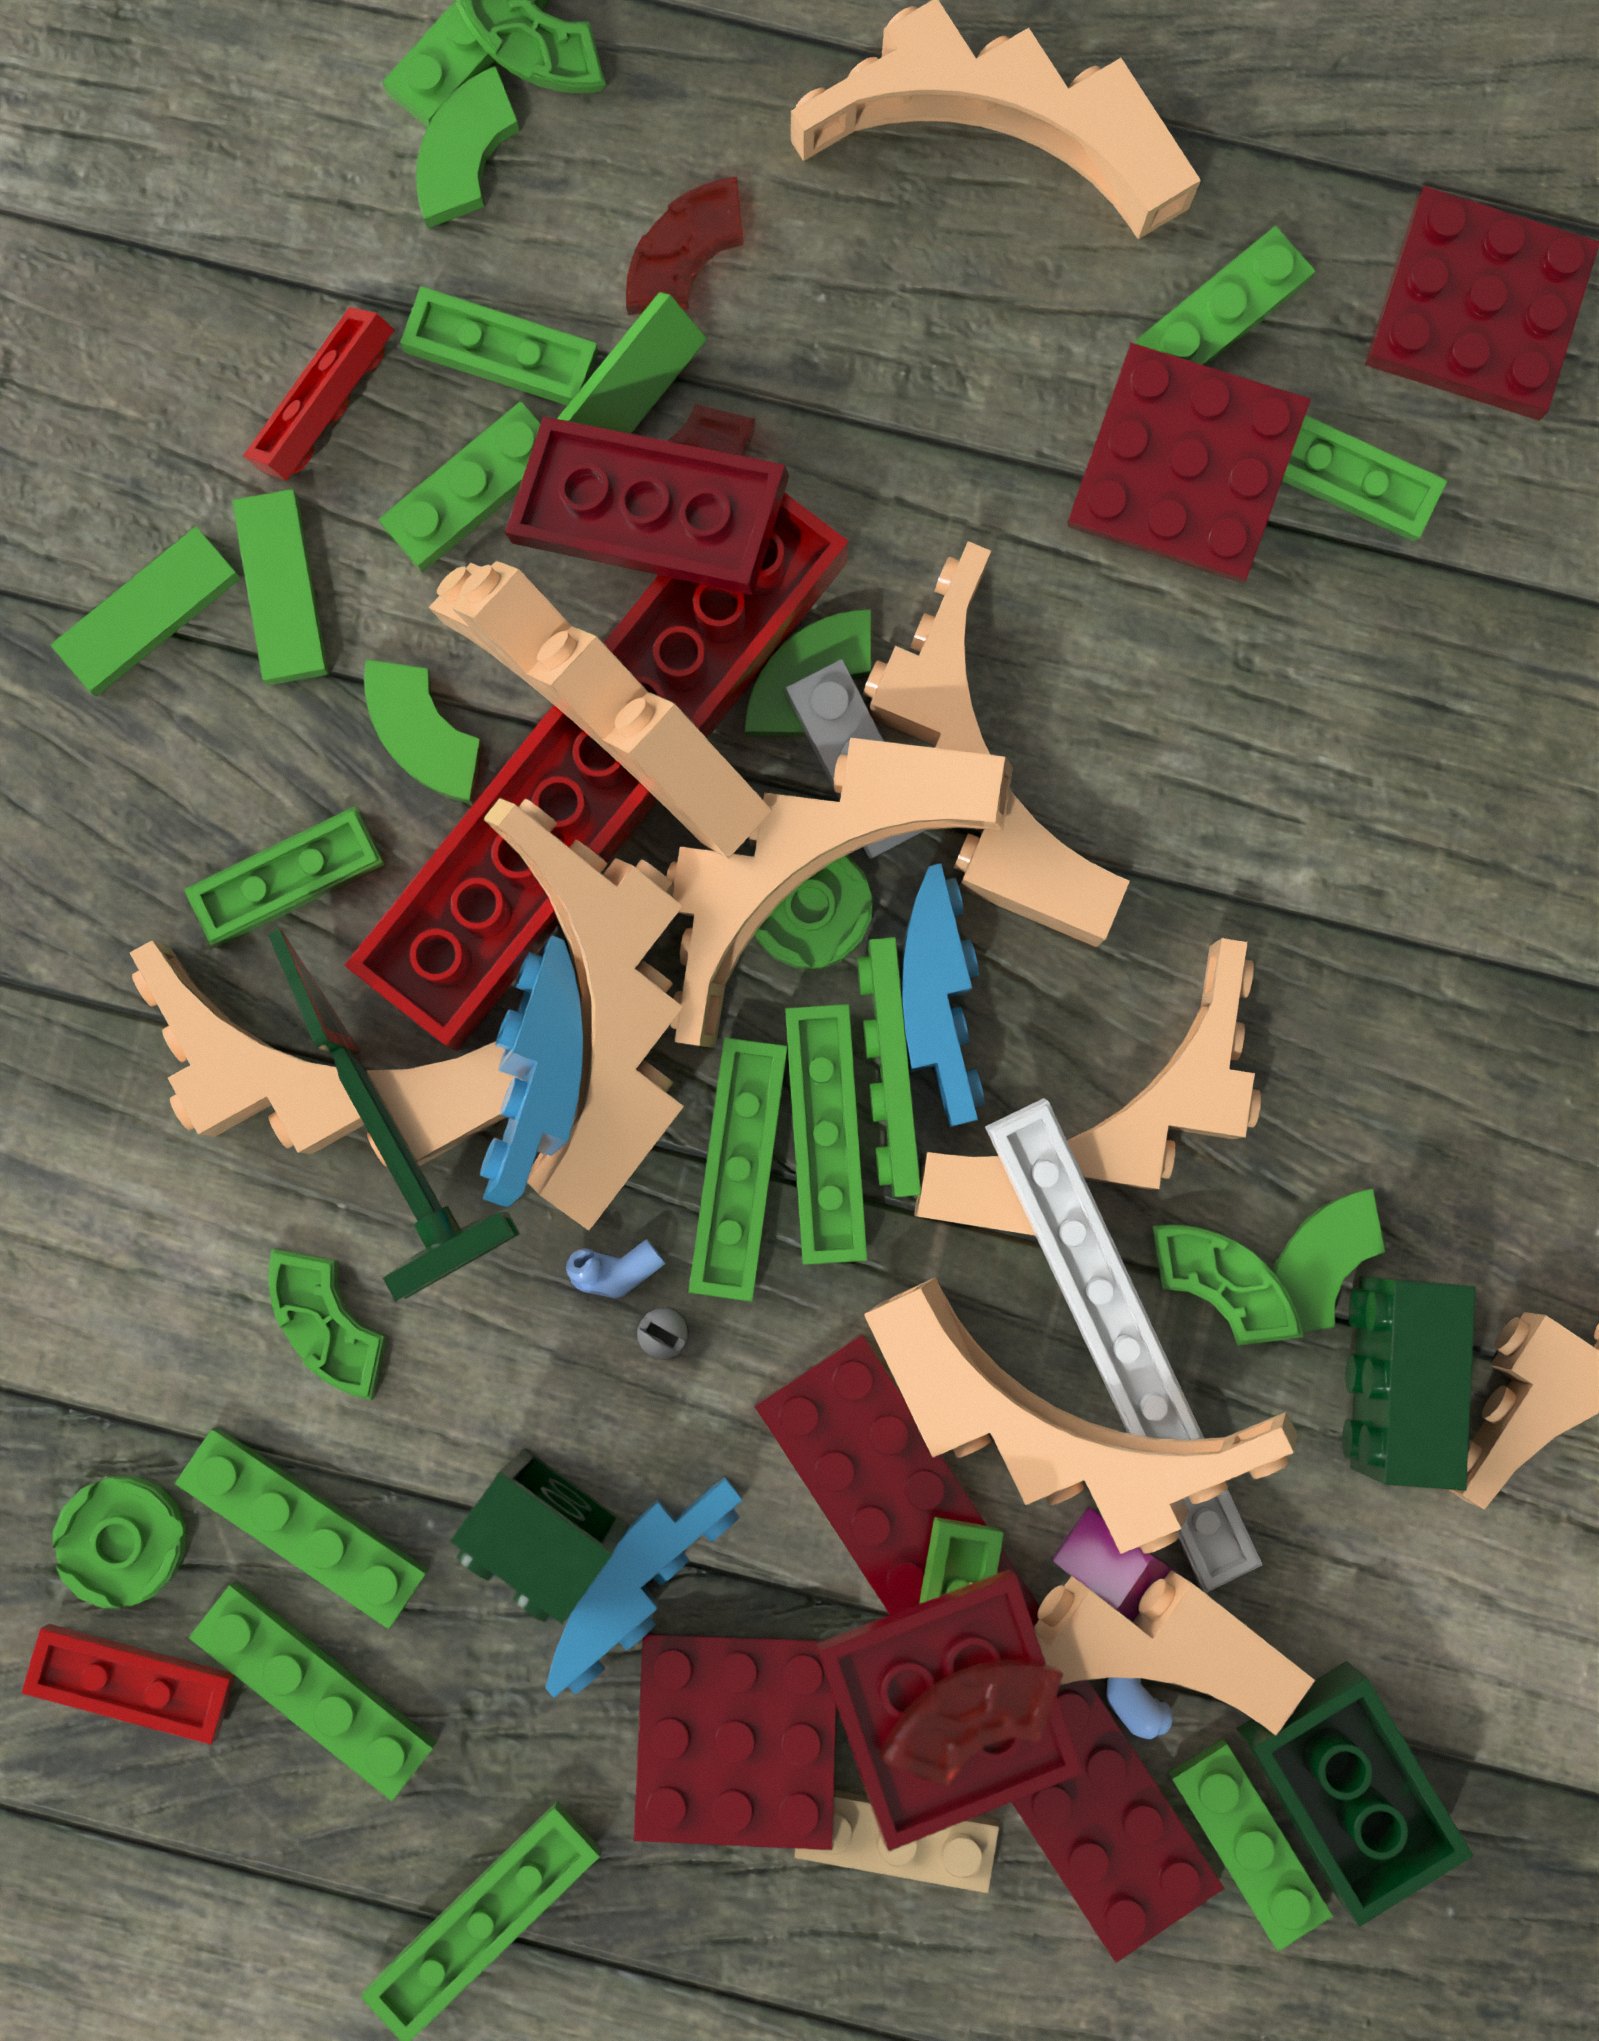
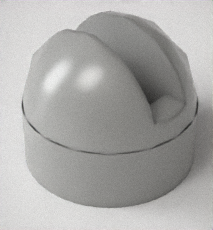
M660 1307L648 1312L641 1319L637 1328V1340L641 1349L648 1356L658 1360H666L677 1356L684 1349L689 1338V1327L685 1318L678 1311L668 1307ZM651 1321L678 1337L674 1347L646 1332Z

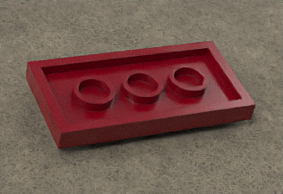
M543 416L505 534L511 543L753 595L789 474L785 464Z

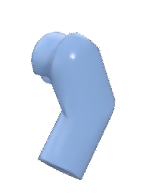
M646 1239L622 1258L596 1253L588 1248L578 1249L569 1256L566 1262V1271L571 1283L582 1292L616 1299L625 1296L666 1263L653 1245Z
M1108 1678L1107 1702L1132 1734L1140 1738L1152 1739L1169 1731L1173 1721L1170 1706L1166 1702H1160L1158 1699L1153 1698L1141 1685V1678Z

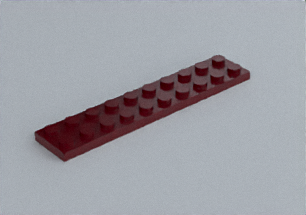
M862 1334L755 1404L756 1410L889 1615L918 1605L920 1602L934 1517L987 1526L941 1454L932 1457L905 1399ZM1001 1548L997 1574L1009 1569L1016 1574L1029 1615L1035 1627L1040 1620L1038 1618L1040 1606ZM1089 1680L1074 1681L1054 1686L1083 1774L1011 1803L1115 1963H1117L1225 1888Z

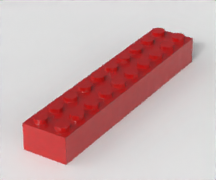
M784 492L753 595L658 575L603 644L647 692L674 703L707 739L762 671L772 655L782 646L847 564L849 541ZM555 705L542 718L344 964L347 969L432 1036L455 1051H459L517 978L527 953L530 951L536 954L560 924L548 895L520 854L484 820V817L498 799L501 798L518 807L524 799L529 800L557 823L550 832L569 848L575 840H578L601 857L607 864L658 801L629 771Z

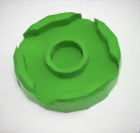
M848 855L832 862L803 882L777 906L755 933L756 940L774 959L794 968L822 969L843 961L862 943L872 920V894L863 870Z
M110 1476L80 1489L62 1508L53 1530L52 1549L56 1547V1558L59 1563L56 1565L62 1582L79 1599L101 1608L133 1606L154 1597L177 1575L186 1553V1523L177 1502L160 1485L139 1476Z

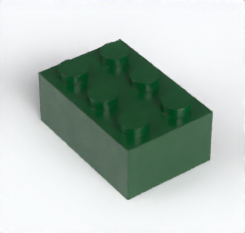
M1360 1276L1359 1289L1352 1290L1349 1300V1322L1352 1328H1357L1356 1354L1348 1356L1345 1370L1347 1391L1354 1393L1353 1418L1346 1419L1342 1432L1343 1454L1345 1458L1350 1459V1469L1384 1485L1466 1491L1476 1286Z
M524 1448L498 1472L452 1536L450 1542L461 1550L457 1558L471 1572L488 1581L496 1575L515 1589L517 1592L513 1596L514 1601L528 1614L543 1622H547L551 1616L563 1625L613 1555L628 1523Z
M1345 1661L1314 1681L1277 1735L1254 1719L1236 1728L1336 1898L1359 1927L1474 1856L1370 1681L1349 1662Z

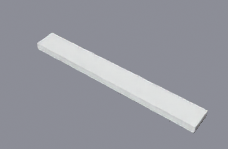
M1043 1098L985 1126L1127 1433L1163 1439H1204L1049 1101ZM1228 1489L1218 1496L1198 1504H1192L1189 1497L1183 1498L1189 1512L1182 1529L1177 1531L1179 1534L1177 1540L1199 1587L1205 1594L1263 1565Z

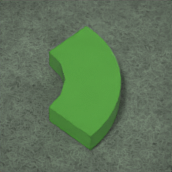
M455 0L465 24L475 39L493 59L511 73L539 87L558 92L594 93L604 90L606 83L590 22H565L542 12L531 0Z
M496 66L479 73L456 89L444 101L426 129L417 159L416 189L419 206L427 229L484 208L481 181L485 164L500 143L520 132L517 119Z
M871 609L838 613L814 622L794 634L772 655L761 671L750 696L746 713L745 736L807 737L783 690L841 659L852 679L870 676Z
M366 659L364 687L367 708L378 737L387 751L412 778L428 789L453 800L473 804L483 743L479 738L457 731L441 717L432 698V678L429 669Z
M1373 1189L1349 1193L1320 1207L1299 1225L1300 1227L1288 1241L1279 1259L1277 1258L1272 1270L1288 1291L1300 1318L1303 1332L1335 1327V1300L1344 1279L1362 1261L1385 1252Z
M1175 1224L1153 1226L1163 1290L1188 1291L1211 1302L1229 1321L1238 1346L1301 1338L1304 1336L1300 1318L1285 1286L1273 1270L1250 1249L1221 1233L1205 1228Z
M278 1248L271 1249L269 1290L274 1315L279 1327H282L292 1347L303 1359L302 1362L314 1374L333 1387L356 1397L367 1400L375 1399L388 1335L365 1326L347 1308L338 1285L339 1260Z

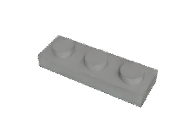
M842 659L795 682L783 690L833 789L836 763L840 754L848 755L850 738L884 742ZM836 793V795H837V797H838V799H839V801H840V800H841V793ZM925 830L893 836L863 848L870 859Z

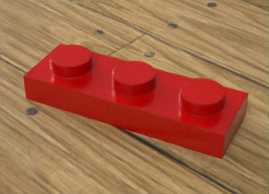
M349 307L246 450L243 457L261 472L285 481L292 474L302 470L310 461L314 453L313 444L327 424H331L339 419L347 409L350 402L349 393L362 375L371 372L382 360L385 354L384 345L395 329L378 313Z
M47 1624L39 1630L21 1694L211 1745L218 1739L235 1675L212 1667Z

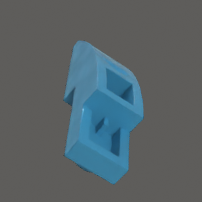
M942 864L928 867L912 908L904 940L900 968V988L909 1072L933 1067L947 1126L950 1128L978 1120L975 1108L985 1105L976 1068L965 1069L960 1049L961 1045L969 1044V1034L961 1006L950 1008L948 1000L949 998L966 995L972 989L970 978L979 976V969L971 939L960 941L955 916L964 914L956 878L945 880Z
M555 936L549 938L538 954L530 951L527 953L515 983V988L524 991L518 1011L508 1010L495 1046L505 1049L498 1070L515 1077L508 1087L500 1111V1115L509 1118L503 1139L494 1138L490 1143L482 1163L480 1176L489 1179L483 1199L506 1208L523 1195L537 1151L553 1156L568 1142L578 1104L583 1058L581 1004L574 969L565 941Z
M725 1476L676 1518L658 1498L623 1533L613 1555L571 1612L555 1651L545 1687L553 1698L566 1687L574 1695L579 1693L605 1669L599 1661L603 1655L617 1643H620L625 1650H628L649 1633L656 1625L650 1615L658 1609V1600L645 1584L654 1578L659 1586L663 1585L690 1561L683 1552L703 1534L709 1542L714 1541L740 1518L734 1507L742 1501V1497Z

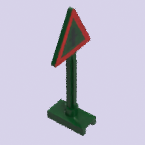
M279 928L268 935L314 1044L317 1048L328 1051L333 1055L338 1076L418 1221L413 1226L426 1249L413 1255L383 1277L394 1300L398 1301L402 1298L407 1299L519 1236L520 1232L509 1212H498L460 1228L448 1206L442 1208L366 1068L354 1056L360 1052L358 1046L283 931Z

